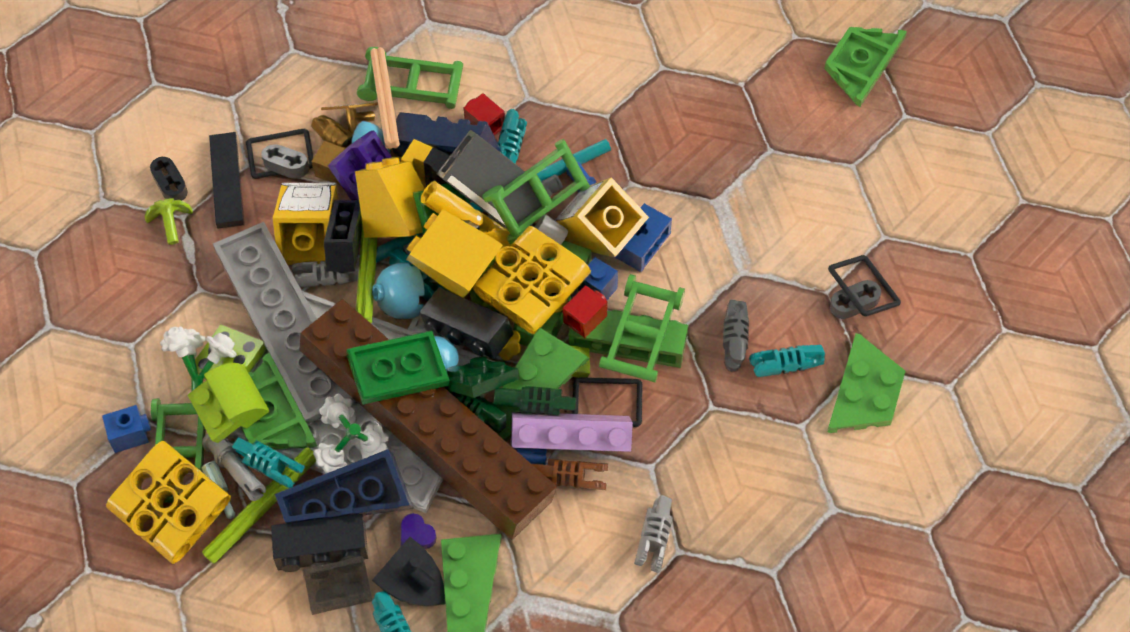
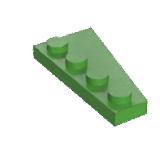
M539 328L515 367L518 368L519 380L506 384L503 388L521 390L525 386L558 389L590 358ZM495 405L506 414L507 418L506 428L499 433H495L507 442L511 438L512 412L522 411L520 407Z
M501 534L441 540L448 632H486L494 576L496 574L497 559L502 540Z

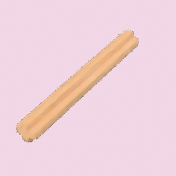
M381 47L378 49L373 48L370 53L384 143L387 149L398 148L400 144L385 51Z

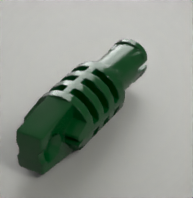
M525 386L521 390L496 388L493 405L520 407L522 412L559 416L560 409H576V398L561 396L562 389L534 386Z
M449 391L493 431L499 433L506 428V414L493 405L492 402L487 401L480 395L472 398Z

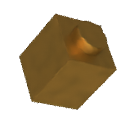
M323 141L312 160L315 177L341 186L328 165L346 148Z

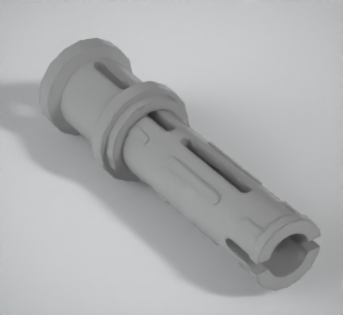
M207 433L203 438L202 446L206 451L214 455L216 464L228 470L250 500L256 501L263 497L259 489L265 493V486L256 478L249 467L242 463L240 454L233 449V443L228 441V436L221 442L216 443L211 440Z

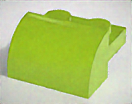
M239 363L220 365L206 372L204 376L207 380L188 394L209 437L216 443L221 442L240 426L247 429L270 412L247 369Z

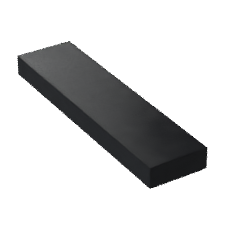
M236 132L209 135L217 229L245 225Z

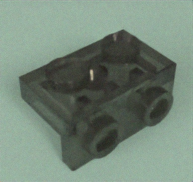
M346 556L338 562L329 564L323 562L315 563L309 568L302 570L312 615L373 600L363 556Z

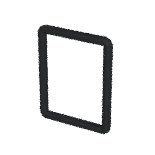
M304 128L249 138L246 141L251 177L258 179L280 175L273 171L256 173L251 143L304 134L309 169L313 168L312 160L314 157L309 131Z
M861 255L829 265V272L861 315L870 316L901 304L899 297L867 256ZM864 261L894 302L865 311L835 269Z
M578 377L574 380L573 397L576 398V409L572 410V414H578L579 383L637 384L636 421H632V427H639L642 424L643 384L640 379Z

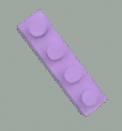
M512 412L511 446L513 448L631 452L633 422L629 416L559 414L558 416Z

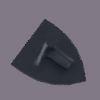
M412 537L405 541L372 580L386 593L411 605L428 607L446 604L445 588L439 568L430 554Z

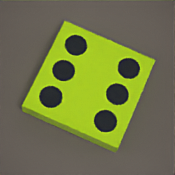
M220 325L212 337L221 333L231 338L232 342L235 343L232 350L237 355L234 358L221 357L217 364L214 363L210 370L228 363H239L244 365L248 373H250L266 351L265 344L260 339ZM207 342L195 359L198 375L209 360L207 358L211 352L209 342Z

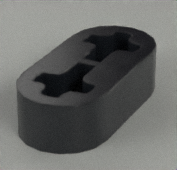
M164 156L154 159L150 164V171L164 198L184 200L188 190L174 162ZM165 168L168 172V175L164 176L162 171L159 169ZM174 184L178 191L173 192L169 185Z

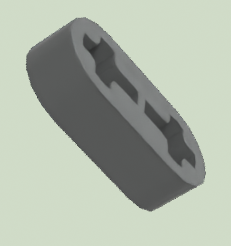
M277 144L269 145L261 152L263 164L270 171L294 179L304 177L309 172L307 157L301 152Z
M865 280L848 287L865 311L874 308L879 303L881 288L876 282ZM843 289L833 294L830 302V311L835 317L847 319L860 314ZM863 291H866L868 294L873 293L872 298L868 295L862 296ZM841 301L843 304L849 303L848 308H845L843 305L838 306V302Z

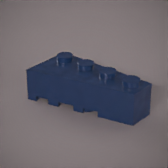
M399 112L396 118L400 145L398 148H392V151L400 157H403L413 139L451 155L470 130L501 152L488 123L485 121H479L477 125H470L471 122L467 119H459L458 123H452L447 117L438 116L437 120L434 121L427 115Z
M389 449L275 494L285 523L363 514L365 516L414 509L394 454Z

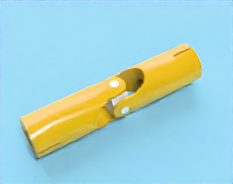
M431 182L424 189L421 195V202L436 213L440 214L444 209L476 229L479 226V231L503 245L501 249L511 245L507 240V236L510 234L507 229L474 209L467 202L437 182Z

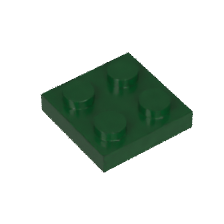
M475 357L470 359V363L463 366L457 365L447 368L450 381L449 386H444V388L474 398L519 380L518 368L505 365V362L487 360L486 357Z

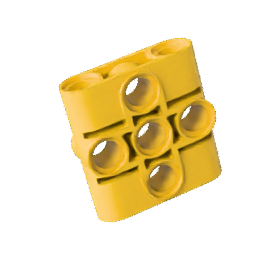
M528 226L510 247L507 246L499 250L494 264L479 278L472 288L483 301L530 334H536L538 329L554 313L563 310V307L568 303V297L588 277L591 270L581 258L535 227ZM549 258H555L552 261H545ZM509 263H515L512 266H506ZM530 278H537L534 281H527ZM551 293H559V294H557L556 296H553V297H552V296H548V295H550ZM511 298H518L516 301L513 302L508 301Z
M161 441L149 451L111 495L106 503V508L170 563L175 564L187 554L226 508L231 496L167 442ZM193 472L194 479L192 482L184 485L183 479L185 475ZM151 477L152 484L150 487L142 490L143 481ZM173 495V504L168 508H164V500L168 496ZM190 514H195L196 520L194 524L185 527L186 518ZM149 519H153V527L149 531L144 532V523Z

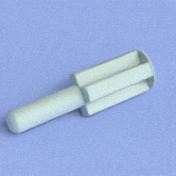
M215 461L208 462L201 467L203 473L224 491L227 492L229 490ZM229 502L224 512L228 519H232L235 516V512Z

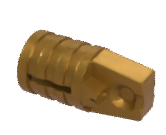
M326 115L313 118L311 127L323 141L343 148L351 145L353 134L339 122Z

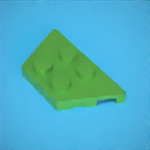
M849 27L827 59L824 69L851 100L861 107L904 41L907 31L898 30V33L894 34L882 33V29L879 28L863 29L862 27Z
M857 333L854 337L827 432L837 433L838 429L854 427V430L866 429L869 426H889L894 416L905 370Z
M270 353L265 354L262 358L263 363L254 373L250 372L249 375L270 412L247 429L240 426L247 441L253 444L257 440L272 449L316 447V440Z

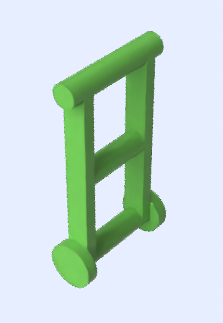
M369 47L365 53V58L369 61L365 82L357 89V96L365 101L377 99L370 52L373 48L378 49L379 47ZM385 52L387 66L410 69L406 88L390 86L392 97L443 103L449 109L456 107L463 70V63L461 61L447 64L386 56ZM420 71L450 74L448 93L417 90Z
M564 139L555 143L557 149L504 188L502 185H498L482 195L485 202L493 203L510 233L507 236L509 244H512L528 226L540 219L578 189L582 192L590 187ZM559 157H562L575 181L553 198H550L537 173ZM528 181L542 206L517 224L503 199Z
M630 274L624 291V296L628 297L608 357H601L599 367L656 382L658 371L654 370L673 310L681 309L685 288L679 287L677 292L636 282V275ZM637 294L668 302L660 329L628 321ZM624 332L656 340L647 368L615 360Z
M159 398L152 399L151 418L153 422H157L155 445L164 441L166 416L197 414L192 403L161 404ZM198 416L196 446L173 448L185 458H195V467L202 471L201 467L204 465L202 441L205 437L206 429ZM173 495L168 496L163 503H173Z

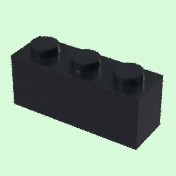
M334 200L324 239L326 272H355L362 231L359 200Z
M440 287L419 312L424 322V328L427 331H433L435 336L438 334L444 336L454 345L466 346L479 356L485 355L494 360L514 335L508 317Z
M363 514L271 525L273 560L278 571L295 572L301 567L309 566L325 568L332 563L340 562L356 564L363 559H368L366 525Z

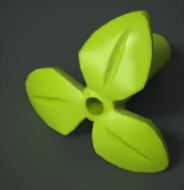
M174 198L154 202V205L150 206L145 213L146 223L151 222L162 214L168 245L179 243L173 212L193 213L189 204L181 200H174Z

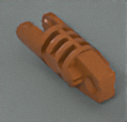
M548 458L547 465L532 464L556 486L606 490L607 483L598 480L584 481L585 469L594 470L595 472L608 471L607 463Z

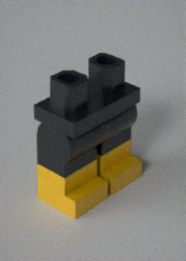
M413 139L401 158V162L411 161L424 188L433 181L440 185L447 183L437 175V172L450 155Z

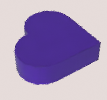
M412 513L403 518L401 523V546L409 537H412L424 549L434 546L437 539L435 529L429 524H424V519L420 515Z

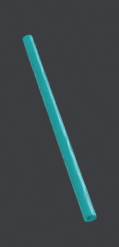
M603 139L574 153L573 156L577 162L584 164L611 151V146L607 139ZM563 159L547 166L537 175L540 181H543L553 175L559 176L565 173L567 166ZM470 203V205L474 209L480 211L481 213L484 212V210L478 207L475 203ZM419 234L397 237L378 246L376 263L389 257L390 253L397 248L403 250V246L411 243L413 237Z

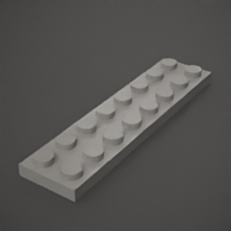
M264 222L213 243L218 258L261 340L264 342L268 353L273 358L307 425L322 418L323 415L320 414L319 409L325 404L327 397L334 398L339 393L344 398H350L352 404L356 403L349 394L299 351L300 333L317 318Z

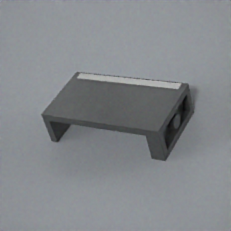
M470 130L437 172V175L506 227L493 203L485 202L482 195L498 185H502L504 188L525 171L478 134ZM528 181L503 199L517 224L542 206ZM546 189L548 195L551 196L553 193Z

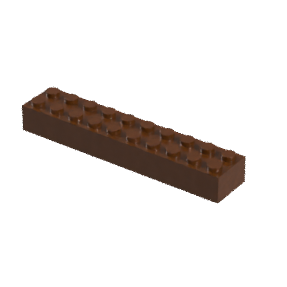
M341 299L300 333V352L511 540L552 503L557 486L444 387L362 405L346 355L347 349L389 339L344 299Z

